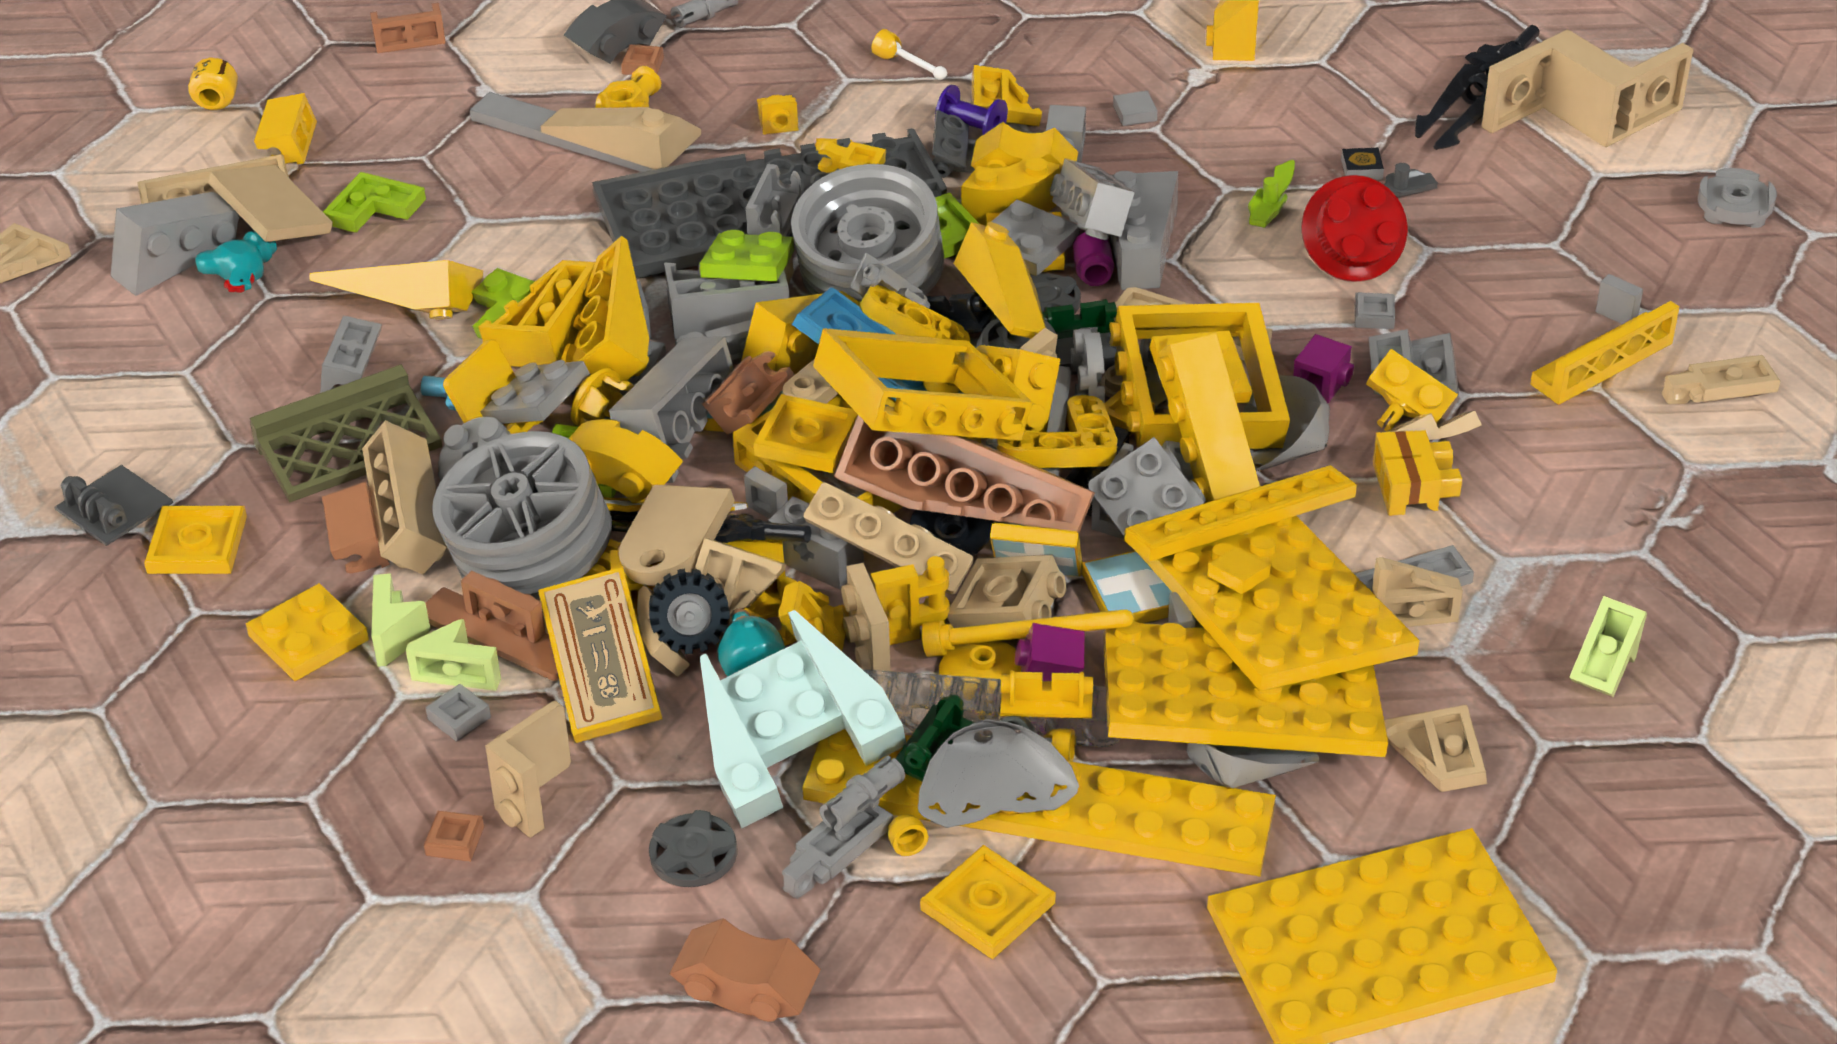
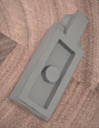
M877 805L871 811L859 813L839 831H835L834 827L829 828L822 821L796 843V851L790 857V865L782 871V875H784L783 890L798 899L810 891L816 881L823 885L829 879H833L888 831V827L893 820V814Z

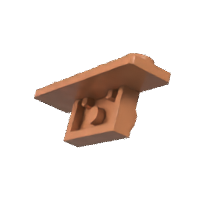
M471 570L461 580L463 595L443 587L426 602L430 625L441 628L456 620L464 619L469 643L496 647L498 656L552 681L559 679L549 634L545 631L541 601L533 596L523 594L501 584L496 579L485 577Z

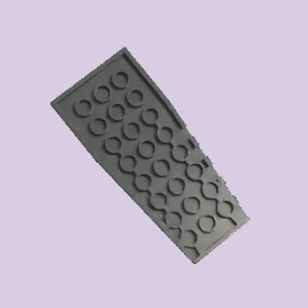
M907 129L908 137L897 139L886 137L885 133L872 134V142L864 143L865 145L886 149L884 165L902 168L915 174L929 186L934 197L947 194V187L915 129ZM850 138L838 139L837 145L848 147L851 142ZM814 143L800 145L801 153L781 156L780 148L764 151V159L746 161L745 154L732 155L592 182L593 194L613 243L620 236L628 240L636 278H646L665 272L664 263H676L677 270H684L688 267L699 265L719 233L727 230H740L748 235L746 206L767 164L778 165L780 171L779 179L787 185L791 184V174L793 171H796L801 179V193L803 194L816 181L830 174L820 171L818 164L822 157L831 158L827 155L818 154Z

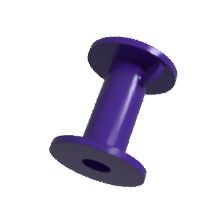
M953 84L948 85L943 90L935 110V114L937 110H940L948 115L959 117L969 126L982 129V135L1000 123H1006L1008 114L1005 100L997 99L991 104L989 109L960 100V90L958 86Z

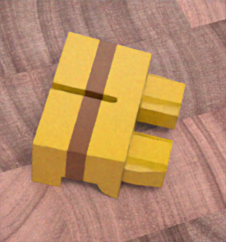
M1426 430L1376 433L1373 466L1389 516L1404 515L1406 505L1426 503L1430 510L1438 511L1440 498L1460 497L1462 476L1459 468L1452 469L1453 450L1450 441L1429 442Z

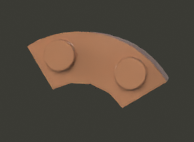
M722 918L691 930L669 974L684 986L689 996L696 1000L709 1001L734 1012L755 1016L760 1020L771 1022L777 1018L791 1017L801 1013L821 969L789 938L771 940L755 937L739 930Z

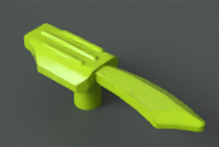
M1289 160L1275 166L1274 177H1266L1263 180V188L1257 189L1248 204L1250 225L1266 228L1280 213L1288 199L1287 194L1283 193L1292 181L1295 169L1294 160Z

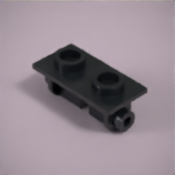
M977 292L951 295L949 301L946 296H927V301L930 303L929 309L957 322L964 327L965 331L970 333L982 332L994 315Z

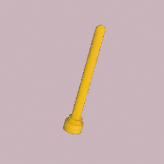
M1123 609L953 628L952 624H944L942 620L924 622L922 625V643L927 657L945 656L947 651L955 649V645L1026 638L1032 623L1086 632L1128 627L1133 623L1134 616L1131 611Z

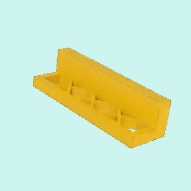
M1669 301L1649 313H1642L1533 371L1530 385L1556 404L1564 403L1671 345L1680 306Z

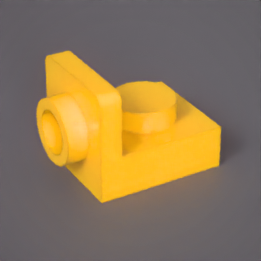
M772 95L768 98L757 99V110L763 135L799 131L796 98L792 97V95Z

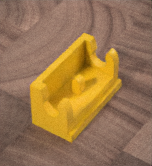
M305 93L268 99L254 139L257 149H269L271 147L279 149L281 155L283 154L285 164L297 162V164L305 163L317 124Z

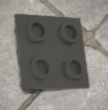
M120 465L88 486L85 480L79 476L66 477L61 483L64 501L56 505L55 510L108 546L160 512L162 506L171 505L173 500L123 465Z

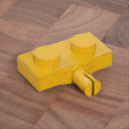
M1393 349L1389 350L1366 382L1367 386L1381 394L1388 405H1390L1380 419L1377 420V424L1382 428L1387 420L1392 417L1386 424L1385 431L1393 429L1402 415L1415 418L1423 414L1432 413L1436 424H1438L1458 396L1453 390Z

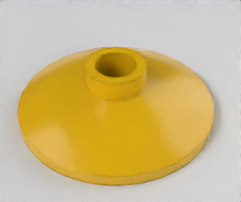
M1002 641L955 645V649L947 651L940 662V682L949 694L959 696L965 703L973 705L1001 703V674L1010 675V670L1021 672V666L1015 665L1016 649Z

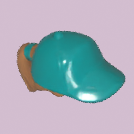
M737 608L732 611L730 619H728V628L718 647V659L728 677L786 647L774 625L761 617L750 616L748 611L742 608Z

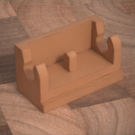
M431 3L433 11L378 19L377 11L370 12L377 54L445 44L439 3Z
M768 351L754 358H751V356L744 358L702 403L727 435L748 423L754 422L783 390L784 384L795 375L789 367L781 368L778 372L769 368L767 363L775 357V353Z
M363 482L323 496L322 500L330 550L334 559H344L354 554L361 556L359 560L351 561L345 565L346 572L357 573L379 565L382 568L389 566V560L381 557L370 491L367 483Z

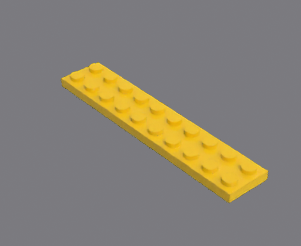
M846 729L819 741L802 787L803 800L819 803L828 802L846 788V783L855 775H863L868 772L881 759L865 766ZM905 735L906 743L911 735ZM902 748L887 756H890L891 760L896 758ZM1067 761L1072 766L1079 788L1077 794L1059 808L1027 813L1000 810L983 820L959 825L1261 877L1276 795ZM905 774V779L901 783L890 789L879 799L878 806L893 815L910 814L917 819L930 821L918 812L919 790L922 781ZM1055 784L1050 796H1055L1058 790L1066 789L1067 786ZM1025 792L1021 797L1017 798L1018 801L1024 800L1026 798H1029L1031 800L1036 799L1035 797L1030 796L1028 792ZM938 802L928 806L929 809H937L940 813L946 814ZM967 803V806L962 811V813L967 812L971 808H980V805H972L970 803Z

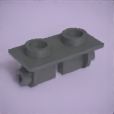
M937 110L935 114L932 155L935 156L933 163L941 178H945L951 174L955 166L964 170L966 168L969 124L963 122L955 115H948Z

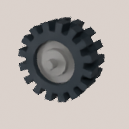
M685 568L677 570L678 574L673 576L670 573L663 577L664 581L661 584L657 583L654 587V594L650 596L649 600L651 628L654 633L657 632L659 634L658 640L660 642L663 641L670 645V650L678 652L679 649H684L685 654H693V649L700 648V651L703 652L708 650L707 645L711 642L716 645L720 641V634L722 632L725 633L728 627L727 620L730 619V610L727 596L721 584H717L714 577L709 573L705 576L698 569H693L692 572H685Z

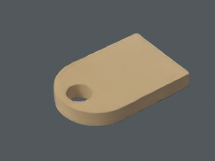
M654 485L619 547V558L627 577L638 584L656 586L657 583L661 584L664 581L663 577L670 573L671 576L678 574L677 570L685 568V572H692L695 569L704 538L715 539L735 502L731 488ZM661 562V563H659L658 565L649 567L650 565H652V564H654V563Z

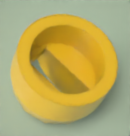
M904 814L892 820L888 827V838L897 854L912 856L926 846L928 832L919 819L910 814Z

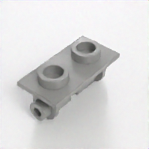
M868 253L864 254L850 284V289L864 297L870 286L881 285L930 308L927 296L922 293V290Z

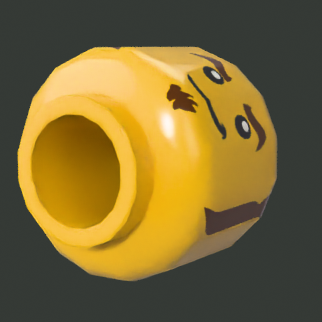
M213 57L202 59L196 63L192 70L188 84L189 94L192 100L200 107L208 110L224 109L232 102L235 96L238 76L234 67L225 60Z

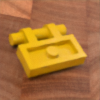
M938 556L930 557L927 560V569L923 575L919 576L913 564L871 573L872 584L889 621L890 645L920 639V626L924 622L942 620L946 624L950 611L949 600L945 597V591L949 587V572L945 569L943 558ZM928 596L924 603L919 604V598Z

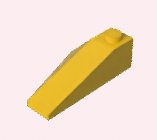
M1220 0L1214 10L1213 25L1206 26V46H1212L1213 60L1255 61L1259 0Z
M620 236L596 258L584 295L590 300L583 308L582 313L575 318L573 327L579 331L574 345L569 343L565 346L561 360L565 362L584 361L590 375L603 368H610L619 374L622 381H628L632 376H639L648 365L649 334L628 240Z

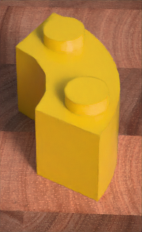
M1002 122L976 139L971 166L974 169L977 166L988 168L1007 167L1020 162L1026 156H1031L1060 164L1062 169L1065 158L1077 161L1078 151L1056 128L1043 133H1025L1014 130Z
M1026 156L1020 162L1007 167L988 168L977 166L961 186V205L979 224L985 226L986 213H1002L1017 199L1049 212L1056 206L1052 202L1053 196L1050 194V189L1054 176L1061 173V165L1042 158Z
M599 419L582 423L569 438L584 452L596 482L608 485L621 492L633 504L647 498L654 485H665L683 463V460L669 446L644 430L636 434L627 429L620 428V421Z

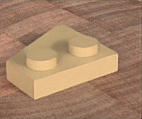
M13 223L0 233V283L71 257L68 244Z
M704 538L695 569L700 570L701 574L706 576L709 573L714 577L717 584H721L727 596L730 614L737 608H749L786 568L785 563L710 538Z
M1384 557L1376 558L1372 592L1406 627L1458 622L1463 593L1458 578Z

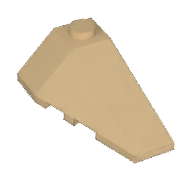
M649 107L561 108L540 126L541 133L652 169L668 167L701 136V129L678 116Z

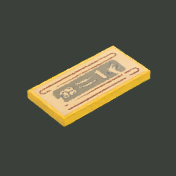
M619 567L539 589L538 592L575 743L662 720L663 717L624 568Z

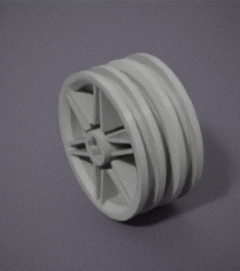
M863 164L846 167L834 171L812 184L801 195L794 207L791 228L802 282L809 295L822 294L832 287L837 291H844L861 302L863 297L849 287L865 253H868L915 285L925 295L934 288L944 268V249L936 199L929 186L918 176L907 170L883 164Z
M529 431L514 433L491 440L477 447L461 458L447 472L440 482L433 499L432 508L435 524L450 551L462 579L472 570L485 577L496 579L501 584L523 594H529L536 599L540 598L539 589L584 576L601 558L609 543L612 531V519L609 509L584 452L570 439L550 432Z

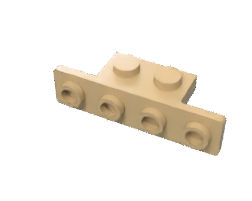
M826 482L820 485L804 512L806 522L896 567L913 564L918 576L923 575L927 569V560L930 557L938 556L943 558L945 569L949 572V587L945 591L949 594L957 592L973 564L972 555L934 537L927 529L916 524L910 525L896 518L889 510L877 505L872 506Z

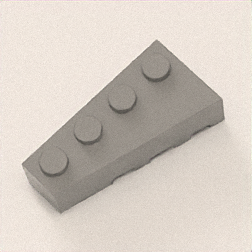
M1119 171L1111 176L1134 191L1122 236L1109 234L1121 290L1132 287L1140 289L1160 288L1166 263V253L1170 245V235L1173 232L1174 218L1177 215L1178 171L1148 173Z
M725 336L683 338L609 410L610 420L620 421V428L627 429L636 434H639L642 430L652 434L669 446L681 459H687L693 449L690 443L695 431H703L708 422V411L702 403L734 370ZM678 469L666 483H674L679 474Z

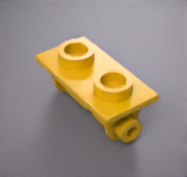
M1010 670V675L1001 674L1000 716L1092 718L1093 677L1084 676V672L1052 673V681H1042L1043 672H1015V670Z

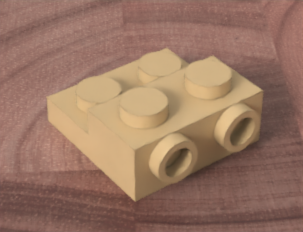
M1053 555L977 558L950 606L948 620L953 628L1049 618L1051 617V605L1054 599L1062 598L1065 595V577L1059 571Z

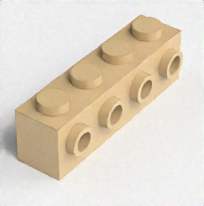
M385 420L362 448L381 557L392 561L400 568H409L424 575L434 562L439 561L444 556L447 549L433 517L432 506L437 488L427 439Z

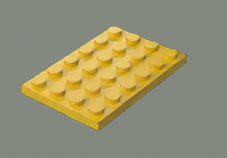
M1297 516L1150 562L1140 555L1172 592L1178 593L1196 620L1259 691L1418 654L1420 640L1376 598L1375 594ZM1235 547L1271 564L1270 577L1243 594L1208 577L1209 563Z
M1133 621L1128 627L1104 629L1103 645L1108 737L1386 757L1388 737L1374 665L1259 691L1204 628H1184L1176 623L1158 625Z
M1473 828L1208 896L1207 909L1274 1044H1328L1553 983L1556 979V966Z

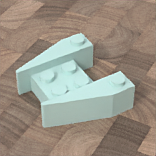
M795 610L788 612L794 636L798 641L797 643L722 680L719 679L707 654L705 653L700 656L715 773L722 792L741 828L783 808L778 789L767 768L843 729H846L865 766L903 748L906 744L903 724L883 688Z

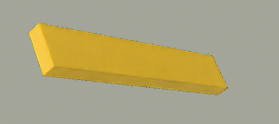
M1329 465L1125 528L1124 541L1150 562L1354 498L1357 484Z

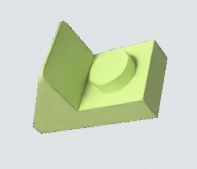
M391 573L373 575L371 637L377 666L380 667L387 666L403 654L408 643L430 632L426 603L424 601L403 602L402 591H394Z
M1603 596L1570 674V680L1614 697L1628 662H1634L1636 659L1647 612Z
M464 619L456 620L408 643L405 649L412 681L452 686L461 684L464 687L493 691L497 690L500 683L501 674L496 647L468 644Z

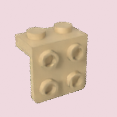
M552 701L543 708L534 711L528 718L505 733L498 735L493 741L485 745L495 810L498 811L500 817L508 826H516L529 838L545 829L539 787L567 769L571 763L565 709L557 701Z

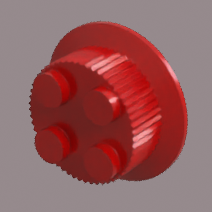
M1348 175L1327 182L1312 195L1303 213L1301 230L1305 248L1313 262L1321 270L1337 279L1357 282L1374 279L1382 275L1398 261L1406 245L1408 224L1401 202L1387 186L1369 177Z

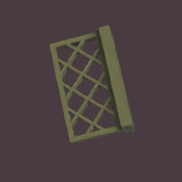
M402 364L250 418L254 445L259 454L264 455L289 503L367 475L362 448L377 431L381 421L384 422L386 420L406 430L409 428L425 432L429 452L442 447V440L411 389L408 374ZM405 403L410 407L405 416L387 412L388 409ZM366 417L373 419L367 430L349 425ZM327 431L335 432L330 443L311 439L313 436ZM346 435L362 439L357 450L338 446L342 437ZM288 445L297 446L291 457L274 453V450ZM305 449L324 453L318 464L300 460ZM332 456L351 460L348 467L339 470L327 467ZM294 470L313 474L309 481L296 486H292L289 480Z

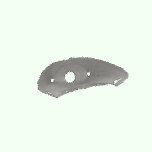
M1279 375L1290 423L1283 448L1260 449L1256 452H1253L1254 449H1250L1256 471L1281 465L1324 450L1327 447L1330 407L1316 386L1308 380L1297 376ZM1253 392L1243 412H1258Z
M984 719L954 732L932 757L919 790L918 812L930 821L949 828L983 820L1000 810L1019 813L1055 810L1077 794L1079 784L1072 766L1048 740L1020 725ZM1015 729H1019L1021 732L1017 734ZM989 730L993 733L991 739L985 743L974 740V735L980 731ZM953 739V743L948 744V741ZM1055 784L1067 786L1066 789L1058 790L1055 796H1050ZM1025 792H1028L1030 796L1036 798L1035 800H1031L1029 798H1026L1021 801L1017 800V798L1021 797ZM938 802L946 814L940 813L937 809H929L928 806ZM967 803H970L972 805H980V808H971L967 812L962 813V811L966 808Z
M1188 743L1186 750L1189 758L1203 772L1222 786L1226 787L1228 785L1230 788L1292 772L1319 762V756L1316 752L1287 750L1281 752L1279 749Z

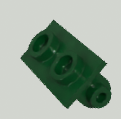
M1102 299V301L1080 303V314L1074 315L1072 304L1044 307L1042 314L1044 320L1054 328L1056 335H1058L1057 339L1073 337V330L1080 328L1097 327V332L1100 334L1110 332L1109 324L1110 322H1115L1114 318L1117 315V308L1115 302L1108 303L1107 299Z
M950 694L948 697L941 698L937 705L933 704L895 759L902 765L905 774L923 782L929 762L940 746L954 732L974 723L963 717L964 702L959 696ZM953 739L948 741V744L953 743Z

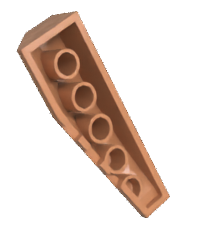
M859 415L834 478L908 509L1080 532L1095 494L1091 490L967 437L872 430Z

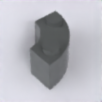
M611 0L598 7L594 5L588 7L573 21L564 36L588 53L611 64L618 53L629 47L630 44L650 46L667 15L645 0Z

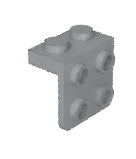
M1155 437L1091 479L1088 484V490L1095 492L1093 498L1123 538L1125 537V528L1192 508L1204 504L1206 501L1197 484L1192 480L1188 482L1181 473L1180 464L1174 454L1168 448L1163 449Z

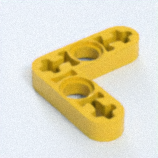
M870 286L860 302V308L868 318L902 335L970 342L969 333L957 322L884 286ZM955 352L953 362L958 359L959 352ZM923 381L927 391L958 393L960 390L955 384Z
M1076 395L1069 398L1067 402L1066 422L1070 432H1027L1023 434L1022 441L997 439V450L1038 468L1109 466L1116 457L1118 439L1104 402L1095 396Z

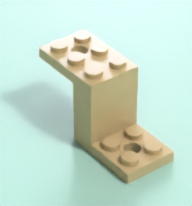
M1567 29L1489 67L1482 128L1490 133H1494L1544 108L1607 148L1682 110L1693 48L1681 43L1631 68Z

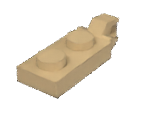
M1763 355L1689 364L1687 371L1665 377L1662 396L1667 404H1686L1690 400L1697 403L1701 401H1717L1778 392L1781 381Z

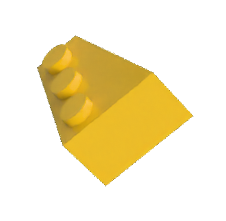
M571 260L559 262L529 286L531 293L519 303L515 300L507 303L504 306L506 313L494 323L486 320L478 326L483 342L486 340L497 341L510 366L522 367L529 363L543 365L561 360L565 346L569 343L574 345L579 330L573 327L575 318L582 313L583 308L590 300L584 295L595 262Z
M839 291L841 294H843L845 297H847L849 300H851L853 303L860 307L859 301H857L844 291ZM822 294L756 302L741 362L748 356L754 358L769 351L775 353V357L767 363L771 370L778 372L781 368L789 367L796 375L815 359L819 344L793 326L792 323L799 312Z

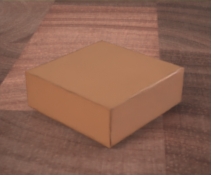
M630 44L621 64L622 74L632 75L640 66L650 67L658 74L664 59L663 47Z
M438 810L424 843L426 856L471 862L484 829L483 817Z

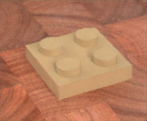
M864 563L846 566L847 585L841 586L843 603L846 611L849 612L848 617H843L846 639L848 643L855 642L857 646L855 647L857 665L864 672H867L881 687L891 685L889 621Z

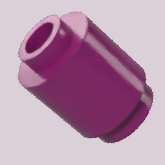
M1085 232L1080 234L1074 240L1072 246L1077 275L1087 285H1103L1110 279L1114 271L1109 238L1104 240L1087 235Z

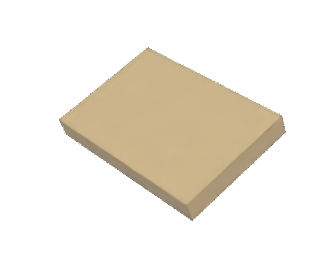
M276 165L210 172L208 183L265 242L323 235L331 232L333 222Z

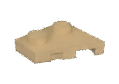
M1467 705L1384 720L1388 743L1440 792L1487 784L1486 770Z

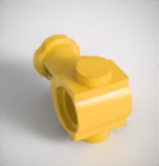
M640 66L632 73L631 80L612 82L600 92L596 99L595 108L649 107V96L654 95L661 89V79L652 68Z

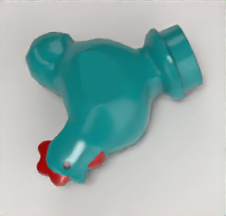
M249 231L244 235L243 240L226 241L214 250L200 252L195 258V264L198 272L217 274L224 278V287L229 292L242 293L245 290L251 289L252 284L263 276V263L268 262L272 258V255L277 250L276 241L265 242L255 231Z

